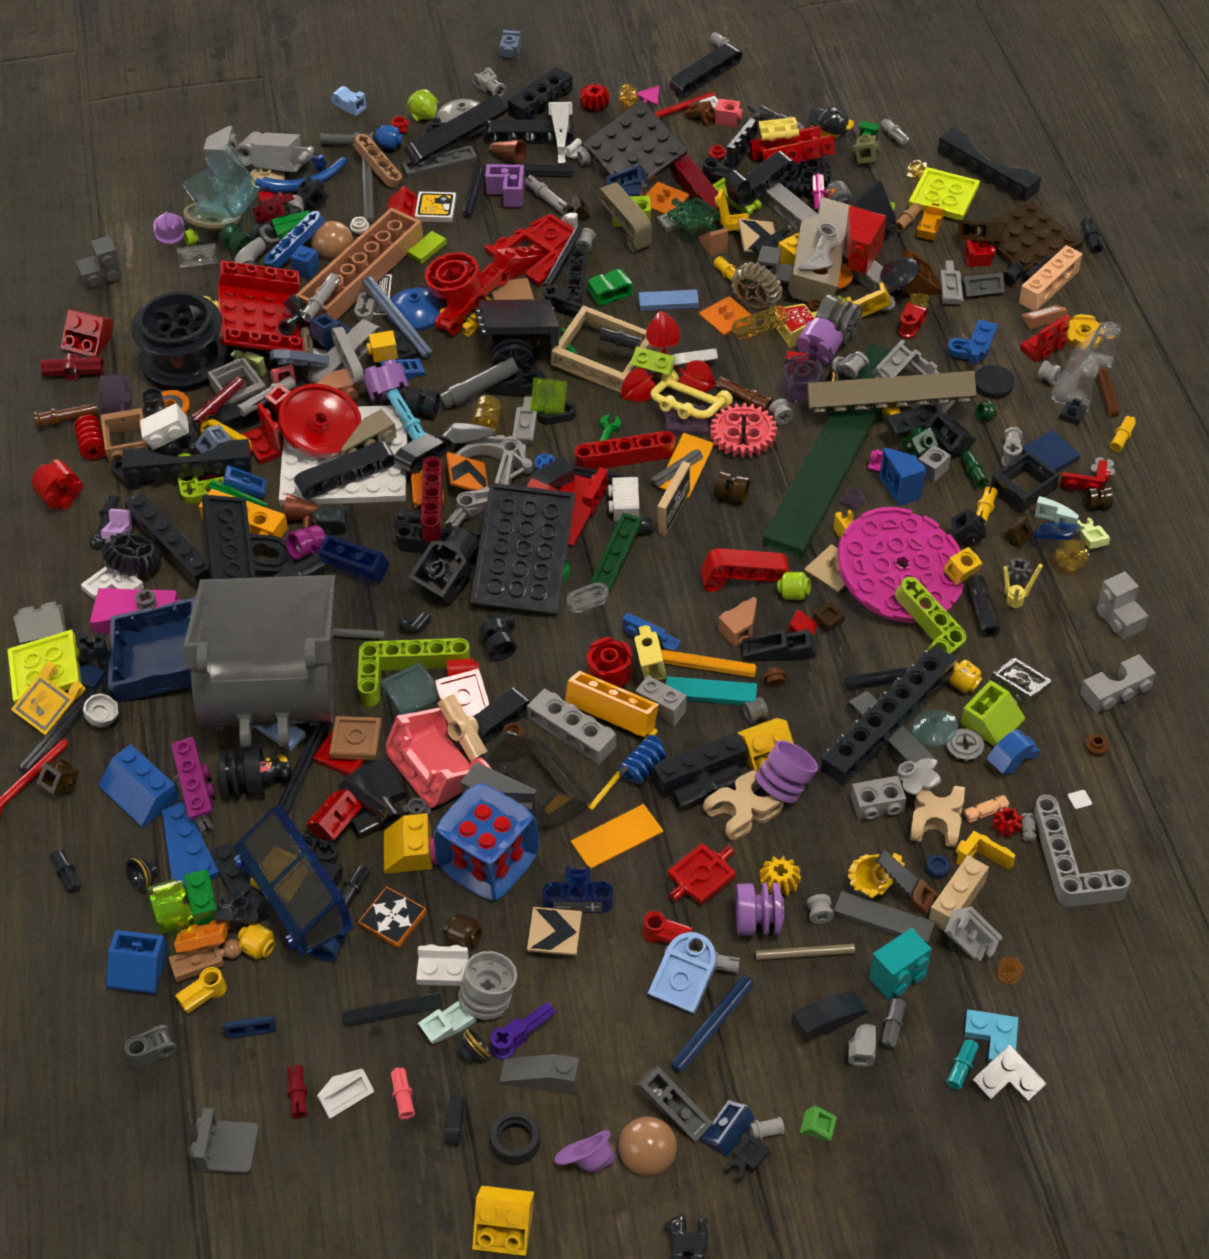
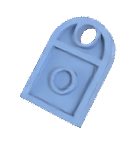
M695 932L683 933L673 939L667 948L648 994L695 1014L716 966V951L710 940L704 935ZM695 940L703 943V948L698 953H693L689 949L690 944Z

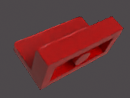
M403 186L390 197L387 211L393 208L414 218L418 196Z

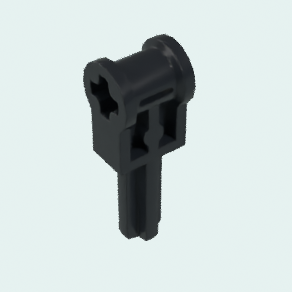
M555 285L545 286L542 290L545 299H550L555 312L566 315L571 311L578 314L583 307V304L571 300L570 293L560 290Z

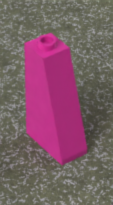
M98 588L90 620L94 636L96 633L110 634L111 616L139 610L135 596L142 589ZM152 590L157 600L155 608L164 604L181 601L177 591Z

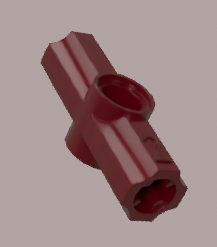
M75 353L67 354L64 359H44L40 362L42 377L64 376L69 380H77L81 375L104 374L105 370L103 357L82 358Z

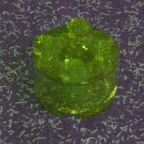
M176 878L147 887L148 893L154 892V894L149 896L158 926L164 925V927L159 928L161 934L190 925L189 921L193 920L189 904L184 905L182 900L183 897H186L182 880L176 881Z

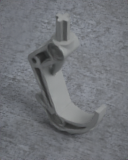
M489 436L466 445L456 453V455L466 458L485 455L501 461L495 483L511 485L512 478L521 472L524 474L532 472V461L526 459V445H523L514 436ZM486 486L481 490L460 493L457 496L454 512L445 522V526L453 529L455 526H459L463 520L484 517L489 487Z

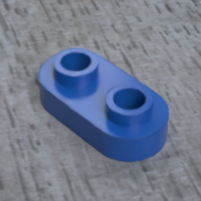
M963 338L951 339L948 342V354L955 358L970 360L971 352H967L970 340ZM981 355L979 361L984 360L987 356Z

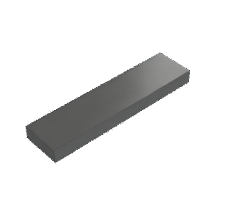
M467 146L438 153L418 165H414L411 160L402 162V168L407 179L478 161L473 147Z
M843 891L840 893L833 912L835 916L895 936H900L910 928H913L927 944L935 926L934 921Z

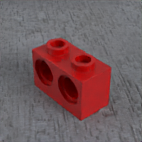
M348 789L334 791L305 825L316 838L326 841L334 840L362 808V805Z

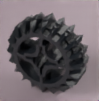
M125 531L124 534L117 533L116 536L111 535L109 539H106L102 548L103 563L106 564V568L112 569L113 573H120V576L128 575V577L135 576L138 578L139 575L146 577L147 574H153L158 569L162 557L157 541L151 540L150 536L145 537L143 534L139 535L135 534V532L128 533Z

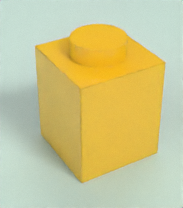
M393 330L369 334L370 343H366L368 355H373L374 363L398 359Z

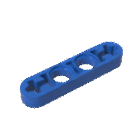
M318 211L310 212L265 256L264 262L267 266L273 268L281 267L299 246L303 245L324 224V218Z

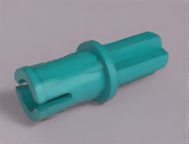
M965 1040L958 1057L953 1059L954 1066L946 1080V1084L953 1089L961 1090L968 1071H971L973 1068L972 1062L979 1048L978 1043L974 1042V1040Z

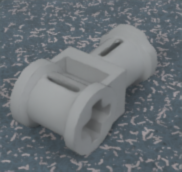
M487 67L483 72L472 75V81L477 89H481L485 93L490 91L493 96L498 94L500 98L506 92V85L498 82L497 75L494 74L491 68Z
M859 351L849 354L846 358L837 356L832 360V370L834 373H844L845 376L856 378L858 372L863 367L869 365L868 358Z
M1010 427L1004 432L1006 442L1003 446L1004 456L1001 460L1003 467L1018 459L1022 452L1020 444L1023 432L1017 427Z

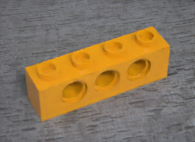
M211 489L210 492L207 494L234 497L214 489ZM246 501L250 534L274 535L282 538L288 529L285 514ZM201 502V504L199 505V510L201 518L204 521L203 507Z

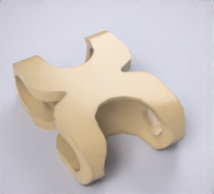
M754 770L736 780V790L728 787L721 788L708 796L704 801L703 809L709 816L713 817L721 813L733 816L727 822L725 831L726 836L730 840H736L749 833L752 828L751 820L765 823L779 814L783 808L784 801L772 795L758 797L753 794L760 788L755 777L756 771Z
M954 786L951 795L943 798L934 796L930 788H922L920 794H917L915 799L910 840L920 842L924 832L935 829L942 832L945 836L946 846L956 848L961 826L960 816L964 803L965 787Z

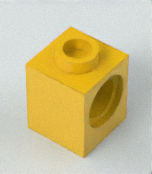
M968 547L950 557L943 570L957 586L970 576L976 575L982 562L978 555Z

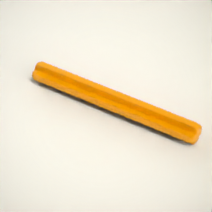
M661 649L665 664L754 677L756 674L755 664Z

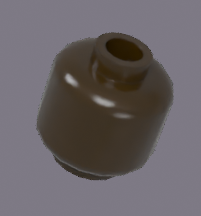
M457 914L446 922L444 934H446L450 945L467 947L469 950L480 942L482 927H480L477 919Z

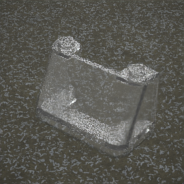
M1104 322L1074 348L1053 386L1051 396L1054 401L1065 405L1067 401L1072 402L1073 398L1081 400V405L1087 407L1086 412H1088L1100 365L1107 364V366L1111 367L1115 360L1122 325Z

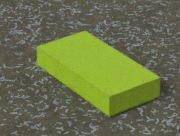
M431 231L407 251V256L422 264L447 244L446 238Z

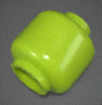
M786 572L782 576V580H778L777 589L779 593H782L785 600H804L810 594L811 581L803 572Z

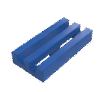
M227 465L222 484L261 499L263 498L266 479Z

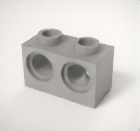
M898 776L852 784L851 800L858 820H870L878 816L897 815L900 812H904L906 797Z

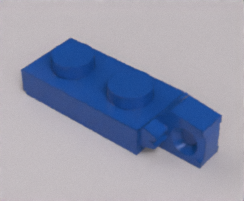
M978 320L968 345L967 352H971L969 363L977 364L981 355L987 356L998 324Z
M626 613L623 617V630L629 636L636 637L638 636L637 629L639 627L650 626L651 632L657 633L660 648L663 650L677 652L681 646V641L666 634V630L630 613Z

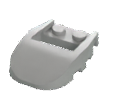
M901 340L871 372L875 378L895 377L909 363L920 375L939 373L936 370L938 366L933 361L930 363L921 357L922 353L916 349L913 352L903 345L905 343L904 340ZM951 400L950 404L939 405L937 401L930 402V405L935 404L938 411L946 413L955 400ZM910 403L908 407L903 408L908 411L923 406H917V403Z

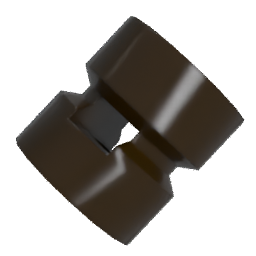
M720 471L714 488V497L723 500L730 498L731 502L744 504L750 488V478L740 475L735 478L732 473Z

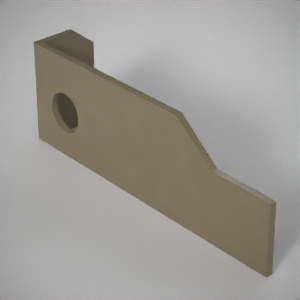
M821 197L818 214L801 222L793 274L788 285V290L793 298L806 302L812 299L823 301L828 294H835L846 236L848 207L850 205ZM821 223H830L837 229L836 238L838 246L830 251V259L834 265L825 268L827 270L825 275L816 274L813 270H799V266L811 257L818 244L819 239L816 237V232Z

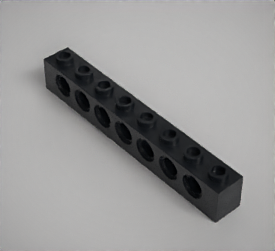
M936 645L929 651L925 650L920 656L919 661L915 665L911 664L902 678H897L892 688L888 692H883L878 702L874 706H869L864 716L860 720H855L849 731L845 735L841 734L831 749L828 748L823 752L820 759L822 761L821 772L844 786L952 676L955 671L957 658Z

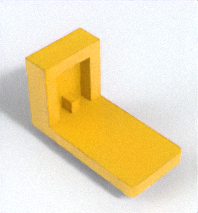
M720 189L718 196L715 197L716 207L720 209V224H723L724 228H728V231L734 230L738 232L740 231L738 219H749V214L730 215L725 191Z
M975 831L972 832L966 841L962 840L956 849V853H958L956 864L958 865L962 864L967 855L973 858L976 852L1007 870L1012 869L1015 860V854L1008 848L1001 847L987 836Z

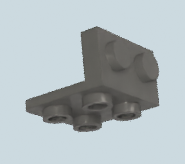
M203 1108L202 1117L198 1118L196 1123L197 1141L193 1142L191 1146V1158H194L198 1171L250 1173L259 1127L256 1123L219 1121L214 1109Z

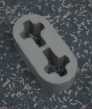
M364 291L358 296L354 310L357 322L363 319L370 322L373 319L377 302L369 291Z

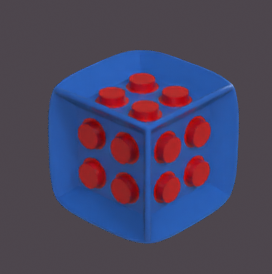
M483 783L475 784L457 800L438 823L433 837L435 856L441 869L464 887L491 901L501 898L516 883L533 862L539 847L538 827L535 817L515 800Z

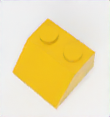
M428 813L403 816L384 831L385 874L432 869V829Z

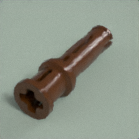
M720 376L716 382V388L728 391L731 395L745 401L749 407L754 404L755 408L762 407V412L768 411V414L770 413L769 406L775 401L774 398H767L761 395L760 391H751L723 376Z
M96 403L63 410L52 408L51 411L34 412L38 430L41 427L50 425L56 427L62 422L77 420L84 415L99 416Z

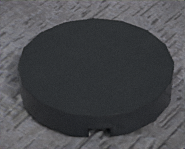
M998 365L984 366L977 370L975 374L976 391L982 396H993V399H999L1008 396L1013 390L1015 384L1014 376L1004 367Z

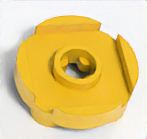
M1085 314L1073 316V319L1070 320V328L1067 334V344L1069 346L1093 349L1099 347L1105 334V326L1102 322L1099 324L1095 317Z

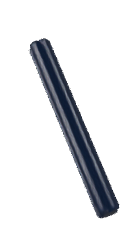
M744 975L739 979L672 1060L671 1068L677 1073H682L753 987V980Z

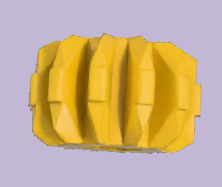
M783 855L781 860L773 856L771 862L765 861L763 868L760 870V884L767 883L768 894L771 893L772 883H779L780 891L786 897L789 895V891L795 892L797 890V885L801 882L799 866H794L793 859L785 861L786 859Z

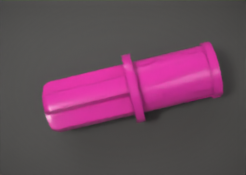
M821 174L812 176L813 191L811 195L814 200L815 212L819 211L821 197L825 198L826 194L824 179Z

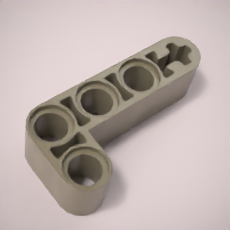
M615 182L598 189V196L602 204L627 231V244L630 250L636 252L651 246V222L623 188Z

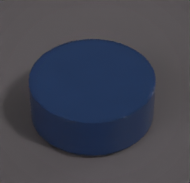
M935 854L927 859L926 872L930 877L943 879L948 876L951 864L947 857Z

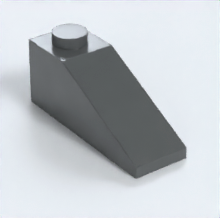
M557 1054L505 1058L499 1084L576 1095L580 1075L579 1058Z
M659 1066L652 1067L634 1085L660 1112L694 1142L713 1124Z

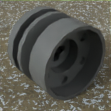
M828 294L821 302L815 318H823L832 322L835 325L834 329L837 332L840 330L843 335L842 344L847 345L858 329L862 307L850 301L845 302L843 305L842 298Z

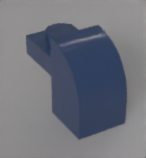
M324 313L310 319L309 333L313 340L326 349L331 350L335 346L332 339V328L342 326L346 334L352 329Z

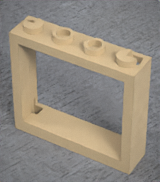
M583 305L560 338L559 346H555L552 350L551 365L621 393V386L627 374L639 367L630 365V361L622 373L567 351L568 345L585 323L600 330L604 327L609 330L624 331L625 334L642 338L641 348L652 350L653 346L647 341L645 329Z

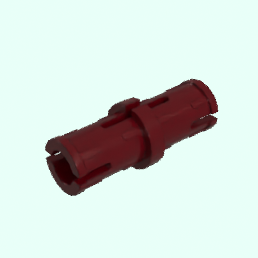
M295 1065V1071H293V1066L287 1068L289 1080L287 1096L290 1098L291 1117L293 1119H300L299 1112L302 1114V1119L308 1116L306 1107L308 1090L304 1085V1068L301 1065Z

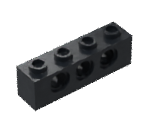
M555 67L507 100L508 115L517 120H530L549 107V102H556L573 90V75L559 67Z

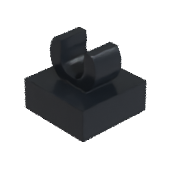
M1073 398L1072 402H1066L1060 413L1059 420L1079 426L1087 407L1081 405V400Z

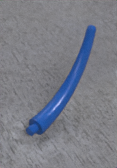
M341 157L328 169L310 177L314 180L317 178L323 183L335 175L346 164L347 160L345 157ZM264 177L263 180L257 178L255 185L260 186L261 191L292 193L298 192L296 189L306 178L279 180Z

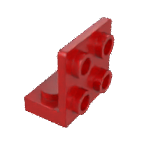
M1066 315L1042 329L1038 334L1021 343L1020 350L1037 363L1043 358L1049 357L1053 352L1062 349L1067 342L1071 317Z
M260 402L257 404L261 426L242 435L250 440L252 444L251 452L259 465L282 457L281 448L283 447V442L278 433H281L278 423L272 421L269 409H265Z
M599 467L596 475H592L591 479L574 474L575 481L562 486L559 490L576 493V500L593 509L590 514L591 516H593L608 487V469Z

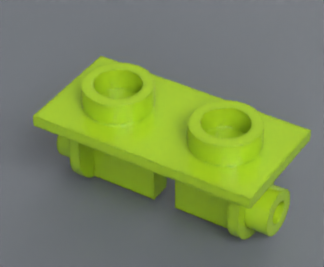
M636 346L630 365L669 375L672 374L674 369L672 365L675 356Z

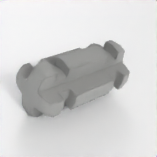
M1023 813L1021 815L1023 817L1021 830L1024 836L1022 839L1025 842H1033L1036 837L1034 815L1032 813Z

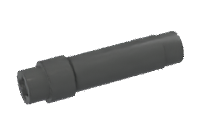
M511 357L460 384L459 382L449 387V390L440 394L447 409L456 404L458 406L468 401L474 395L520 371Z

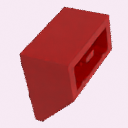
M68 310L61 349L98 357L111 339L114 319L82 311Z

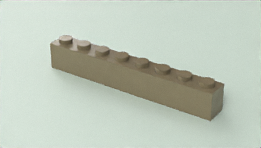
M965 371L808 383L809 411H814L815 414L826 413L827 409H834V412L847 411V408H855L856 411L867 410L869 406H876V409H886L888 405L895 404L897 408L908 407L910 403H917V406L930 405V402L937 401L939 405L950 404L951 400H959V403H968L976 397L975 372Z

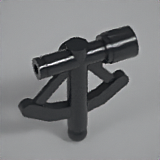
M752 105L747 107L754 114L755 120L768 121L788 118L762 105L759 109L754 108Z

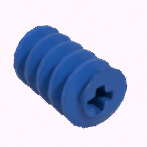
M648 735L646 740H643L640 746H637L634 752H631L628 758H625L622 764L618 766L619 773L626 780L641 785L644 782L643 778L647 779L650 776L649 772L653 773V766L667 758L661 740L654 735Z

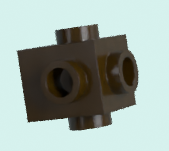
M63 759L44 762L36 783L55 795L72 792L80 771L73 768L69 761Z

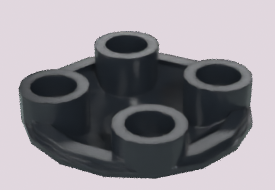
M899 257L889 261L883 267L880 278L887 287L904 290L920 273L916 261L912 258Z

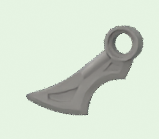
M821 223L816 232V237L819 239L818 244L811 257L799 266V270H819L834 265L830 259V251L838 246L836 238L837 229L834 225L830 223Z

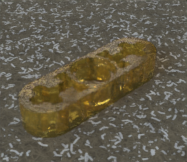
M774 306L735 321L732 325V331L738 339H746L784 325L789 319V314L783 306ZM765 319L762 325L756 326L758 320Z

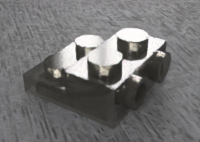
M1013 658L994 671L990 678L991 681L1009 691L1018 707L1024 711L1035 704L1038 696L1049 689L1052 680L1017 658Z

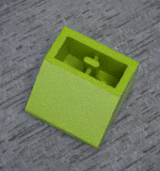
M990 680L963 708L960 725L978 733L982 739L996 746L1003 737L1016 730L1025 721V716L1010 692Z

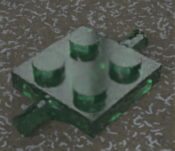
M698 197L686 202L675 198L671 203L676 208L667 212L669 220L690 234L702 228H707L713 232L717 228L714 222L721 219V214L718 210Z

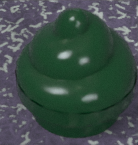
M990 401L980 402L976 407V417L980 418L981 421H990L998 414L996 407Z

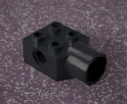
M455 526L445 541H431L408 578L415 586L450 606L474 570L469 559L479 546L480 541L466 530Z

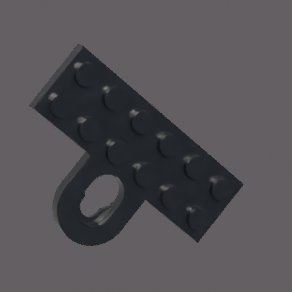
M203 495L202 507L210 579L255 578V575L273 576L279 573L280 568L285 563L294 561V558L288 552L284 539L274 535L250 534L246 498ZM255 548L272 549L278 553L279 557L272 558L269 561H260L253 555L252 550Z

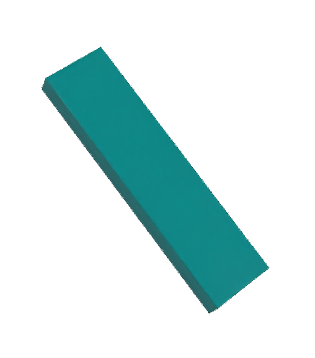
M667 676L666 685L687 695L686 701L743 705L744 702H754L756 699V683Z

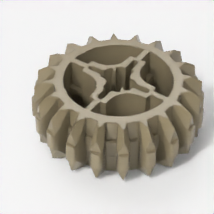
M752 261L744 263L740 268L738 267L731 279V287L734 288L733 293L738 295L737 299H740L742 304L745 303L748 307L759 309V311H769L776 306L781 298V291L783 289L780 286L781 281L776 279L777 275H773L771 270L766 269L765 265L760 266L759 262L756 264Z

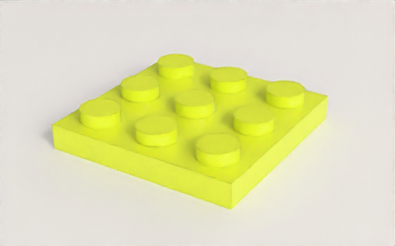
M926 167L909 200L908 207L913 203H917L921 206L922 211L925 210L926 205L945 209V217L963 220L979 188L980 181ZM932 203L939 204V207L933 206Z
M72 629L8 649L12 694L15 704L40 674L47 661H51L58 667L56 674L48 680L63 691L69 690L76 681L81 683L79 661L76 656V639Z

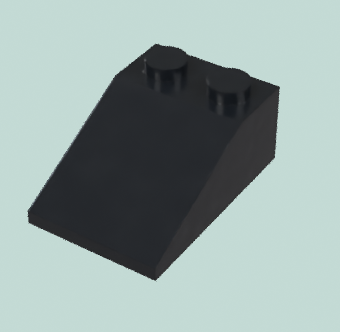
M878 179L852 202L854 207L886 216L885 240L896 231V216L882 182Z

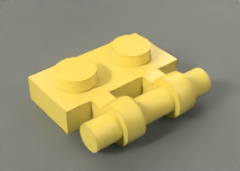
M795 117L759 121L762 141L769 140L773 142L775 139L786 138V140H790L792 137H799V129Z

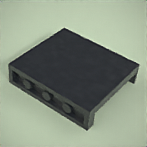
M550 299L479 300V307L475 308V315L479 332L481 333V340H485L486 347H489V335L547 334L550 345L559 346V324Z

